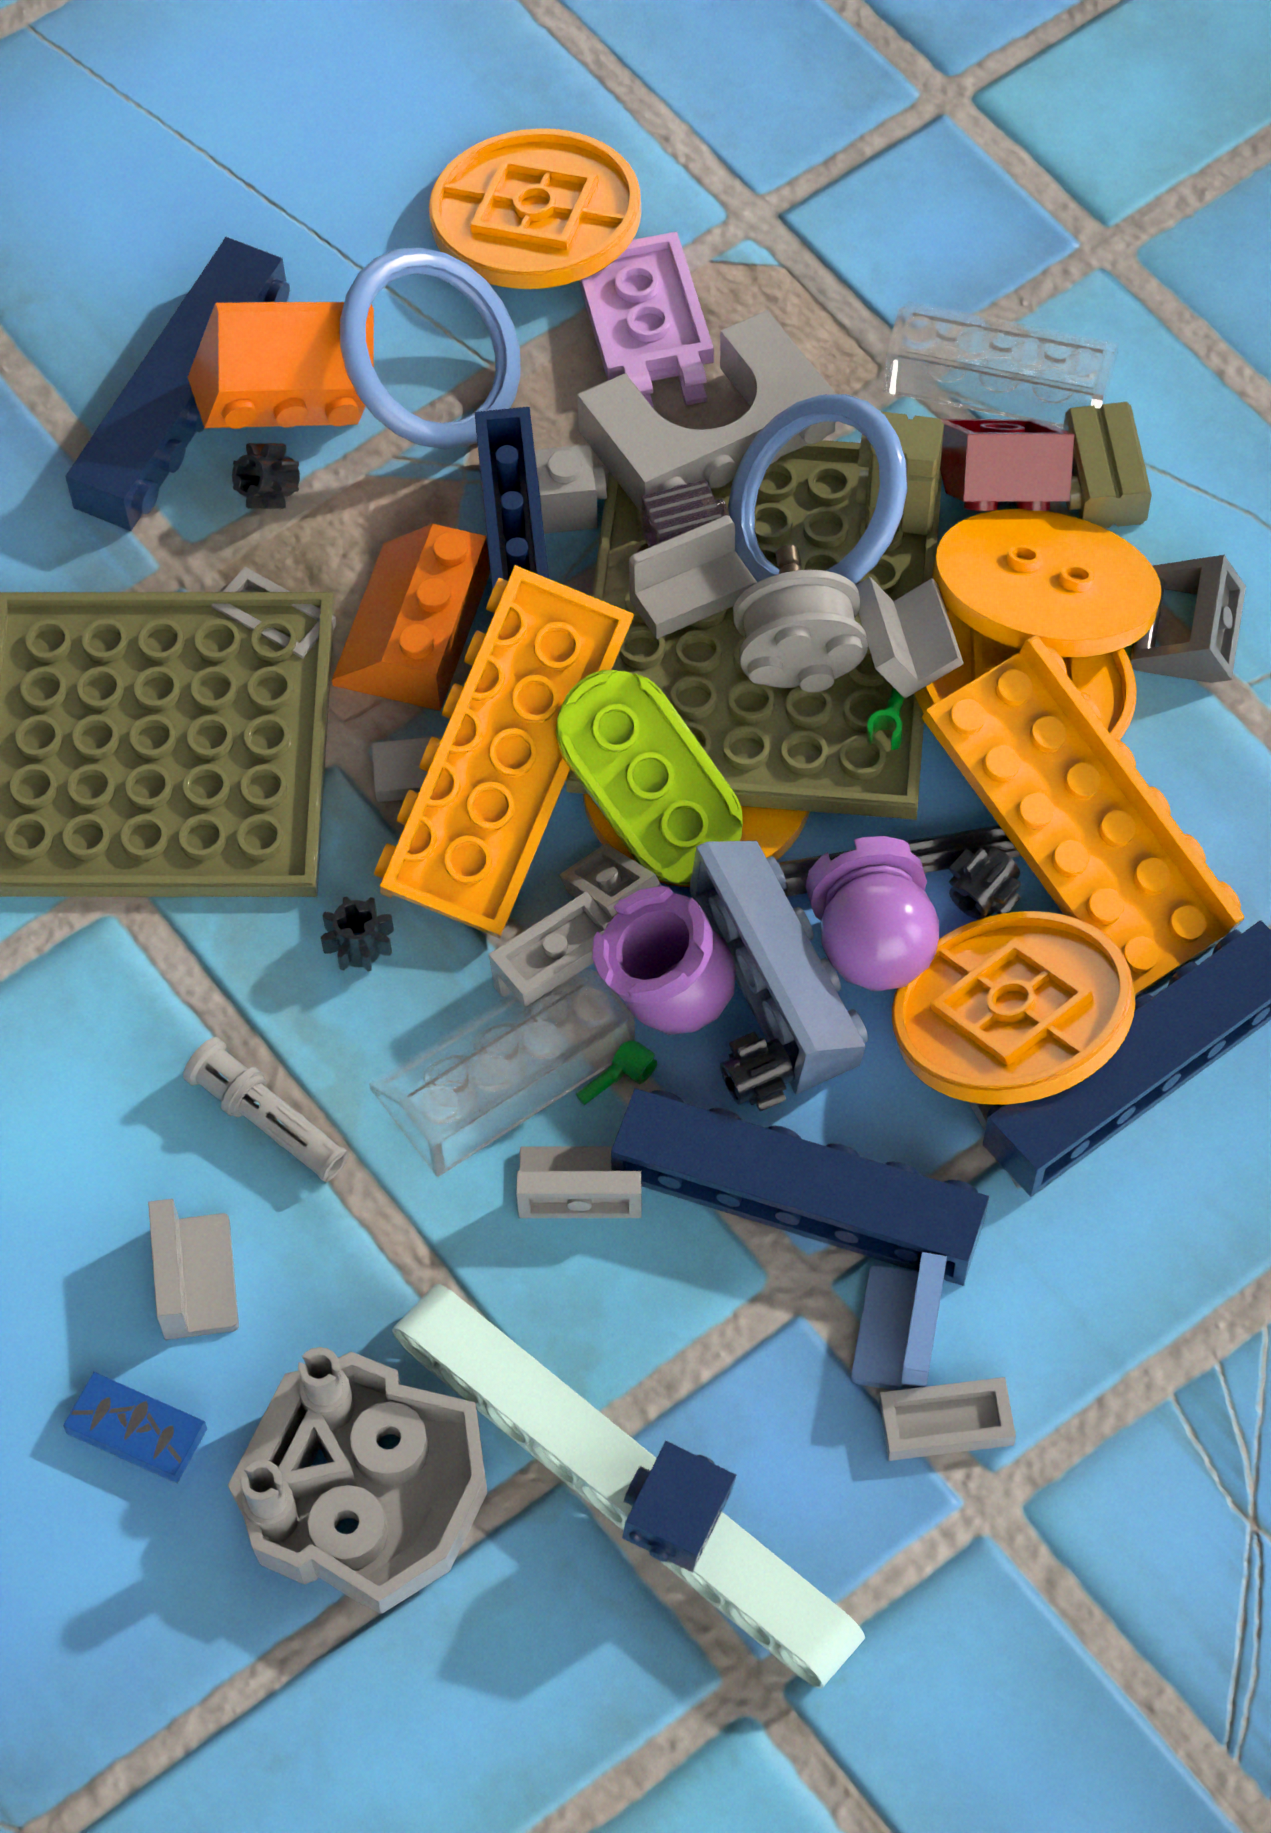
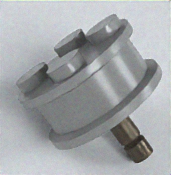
M785 545L776 551L779 574L755 583L745 590L734 604V624L738 632L745 637L739 651L741 668L749 679L756 684L780 688H796L800 686L802 690L807 692H820L830 688L834 684V679L854 669L867 653L868 642L865 630L855 621L861 605L859 591L851 580L840 574L823 570H802L798 547Z

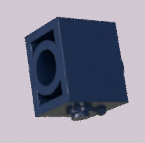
M665 1440L651 1471L640 1466L626 1492L623 1502L633 1507L625 1521L622 1538L649 1551V1554L659 1561H670L693 1573L731 1495L737 1475L715 1465L706 1456L695 1455Z

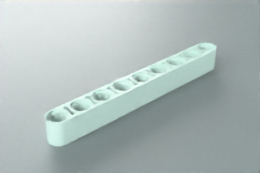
M435 1284L393 1327L392 1332L398 1342L409 1354L464 1400L476 1402V1409L624 1531L625 1521L633 1507L623 1502L630 1483L640 1466L651 1471L657 1458L455 1293L441 1284ZM723 1512L693 1573L670 1561H660L794 1673L816 1688L822 1689L865 1639L861 1628L846 1612Z

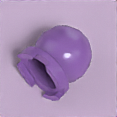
M888 836L861 837L854 840L855 850L843 853L831 861L827 852L809 870L805 886L815 917L821 920V944L827 958L845 981L874 992L906 987L929 968L936 954L939 940V919L933 904L925 892L927 879L921 860L911 853L909 844L904 840Z
M665 886L641 889L620 900L613 907L617 911V915L607 924L603 935L597 931L593 939L592 959L604 983L625 1001L629 1013L641 1023L668 1035L695 1032L718 1019L734 995L736 966L725 939L712 929L706 913L692 898L689 899L687 896L674 894L669 887Z

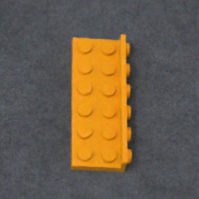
M516 565L509 581L498 578L486 607L487 611L495 613L486 634L476 630L464 659V663L472 666L464 687L454 683L441 714L450 719L442 739L434 736L430 738L419 765V769L428 773L419 793L409 789L396 821L405 825L397 846L386 843L374 872V876L382 879L380 894L392 898L393 895L499 939L502 936L571 770L560 752L556 737V723L561 705L569 691L580 680L595 672L613 669L634 617V614Z
M1034 635L1026 640L1019 653L929 707L924 712L922 719L1063 914L1094 926L1118 946L1129 966L1135 997L1218 944L1244 920L1241 904L1234 890L1227 883L1219 882L1205 863V854L1198 841L1191 835L1182 832L1170 815V806L1164 795L1157 788L1149 787L1136 769V762L1130 749L1121 740H1115L1101 722V713L1094 700L1086 693L1079 692L1067 676V668L1060 654L1054 648L1046 647L1039 636Z

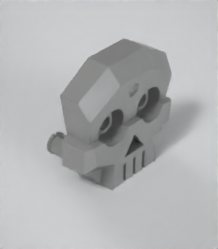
M312 1348L303 1354L302 1358L305 1364L299 1362L298 1371L284 1374L228 1483V1487L244 1517L251 1546L260 1565L302 1584L313 1582L319 1577L356 1602L382 1614L450 1572L486 1497L487 1485L476 1402L400 1385L397 1370L354 1352L337 1357L328 1348ZM386 1435H396L401 1439L400 1443L393 1449L387 1450L378 1446L379 1440ZM320 1449L328 1463L311 1467ZM351 1518L359 1522L358 1528L351 1534H341L336 1531L338 1523L344 1519Z

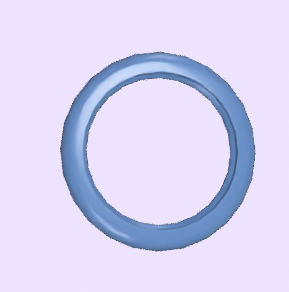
M417 247L395 249L376 257L356 276L346 294L340 318V349L346 373L358 397L372 415L389 430L417 445L446 450L468 447L476 443L477 435L474 413L459 421L433 422L410 413L393 399L381 384L371 364L366 344V320L369 307L377 293L389 282L402 276L424 274L437 277L451 284L468 298L481 315L490 334L495 353V377L492 389L485 402L475 412L509 409L516 398L521 376L520 347L514 324L503 301L487 280L474 269L446 253Z
M823 394L796 402L777 414L756 435L743 455L732 482L728 503V516L735 523V552L757 582L779 574V569L769 562L762 553L755 534L754 511L759 487L768 466L778 451L794 435L820 422H841L853 426L866 436L875 450L879 463L880 478L876 508L867 530L855 548L838 564L826 571L840 574L851 580L854 584H857L877 565L891 544L902 518L906 499V459L897 433L885 415L868 401L847 394Z

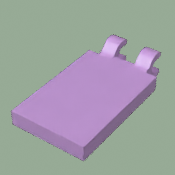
M672 232L632 240L626 250L607 267L593 275L578 280L607 380L626 373L654 409L650 395L653 393L651 381L679 376L685 405L707 402V395L703 383H707L703 365L714 363V347L678 233Z

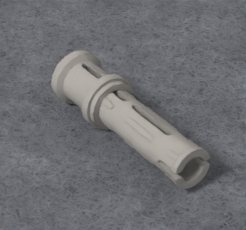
M212 1037L207 1040L191 1056L183 1071L184 1080L191 1086L200 1084L221 1101V1109L226 1114L235 1117L245 1116L275 1140L278 1145L285 1148L319 1175L318 1177L322 1181H330L344 1167L350 1152L336 1144L302 1114L295 1111L266 1087L267 1081L264 1078V1074L256 1067L246 1068L227 1053L226 1044L220 1038ZM277 1118L307 1141V1144L277 1121Z

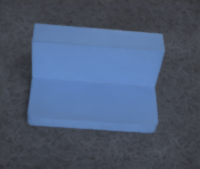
M922 1252L919 1272L881 1265H872L870 1267L851 1374L853 1383L889 1390H904L927 1386L947 1256Z

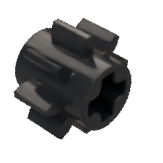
M246 444L247 455H243L233 462V490H237L239 494L247 497V508H286L284 497L299 491V462H295L291 457L285 456V444Z
M987 847L984 850L980 848L976 854L965 849L949 868L950 872L954 875L949 881V884L953 886L949 891L950 897L963 913L974 919H984L985 917L992 916L994 912L997 914L1008 913L1021 899L1020 895L1016 892L1022 885L1017 880L1020 877V870L1014 860L1000 849Z
M346 896L343 897V904L334 913H323L324 926L328 931L320 937L324 954H331L338 951L337 957L340 970L344 971L349 966L364 967L367 971H371L372 963L378 959L380 954L386 956L392 954L391 942L387 935L394 931L391 914L377 916L375 898L370 897L364 902L350 900Z
M754 1031L730 1042L729 1046L732 1053L728 1054L730 1059L720 1063V1070L726 1087L734 1101L738 1105L747 1101L751 1105L756 1104L759 1112L785 1101L786 1098L783 1093L787 1089L785 1084L793 1081L795 1074L789 1056L780 1041L773 1039L766 1042L764 1038L759 1039Z

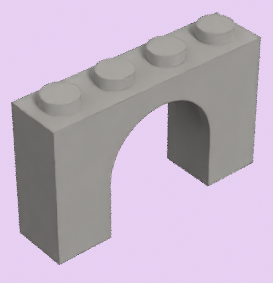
M768 310L720 331V369L751 407L741 418L731 424L704 430L689 429L675 425L661 417L653 409L626 373L577 394L580 434L590 444V447L645 519L663 510L674 509L679 505L651 513L649 509L687 500L711 488L726 485L735 477L742 457L756 435L777 414L796 402L818 395L836 394ZM820 422L797 433L778 451L770 464L777 461L781 456L805 445L822 441L827 435L835 432L836 422ZM703 483L707 484L705 487L645 502L647 498Z

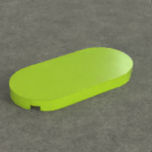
M602 670L583 678L569 691L561 705L556 723L557 743L567 765L638 864L653 872L659 880L671 884L689 885L696 846L705 842L740 841L742 837V809L734 791L665 694L648 678L626 671Z

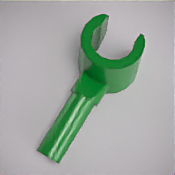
M894 687L886 708L873 713L867 723V742L870 745L873 743V737L876 732L880 730L893 732L891 750L898 749L902 743L900 710L904 697Z
M637 1041L624 1042L615 1053L612 1064L606 1068V1071L575 1093V1095L583 1105H586L612 1084L617 1083L624 1074L638 1084L644 1083L657 1067V1060L654 1059L655 1054Z

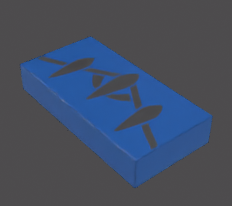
M93 1372L63 1425L66 1434L175 1483L179 1482L207 1431L204 1420L96 1372Z

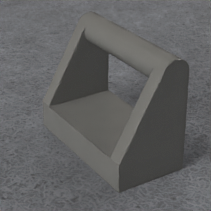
M1225 555L1153 565L1160 580L1161 599L1152 627L1142 638L1132 644L1130 654L1132 668L1140 672L1208 683L1232 680L1246 586ZM1164 589L1197 594L1190 642L1155 647Z

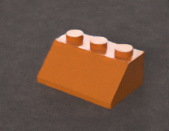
M344 302L215 303L188 375L204 428L240 429L244 427L281 426L290 428L295 426L358 425L366 406L358 397L346 373L340 349V318ZM371 304L366 320V344L371 364L374 368V309Z
M430 524L383 543L332 677V686L441 711L490 576L487 536Z

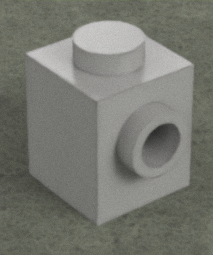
M590 444L535 450L544 534L598 528L597 500L607 499L604 466H593Z

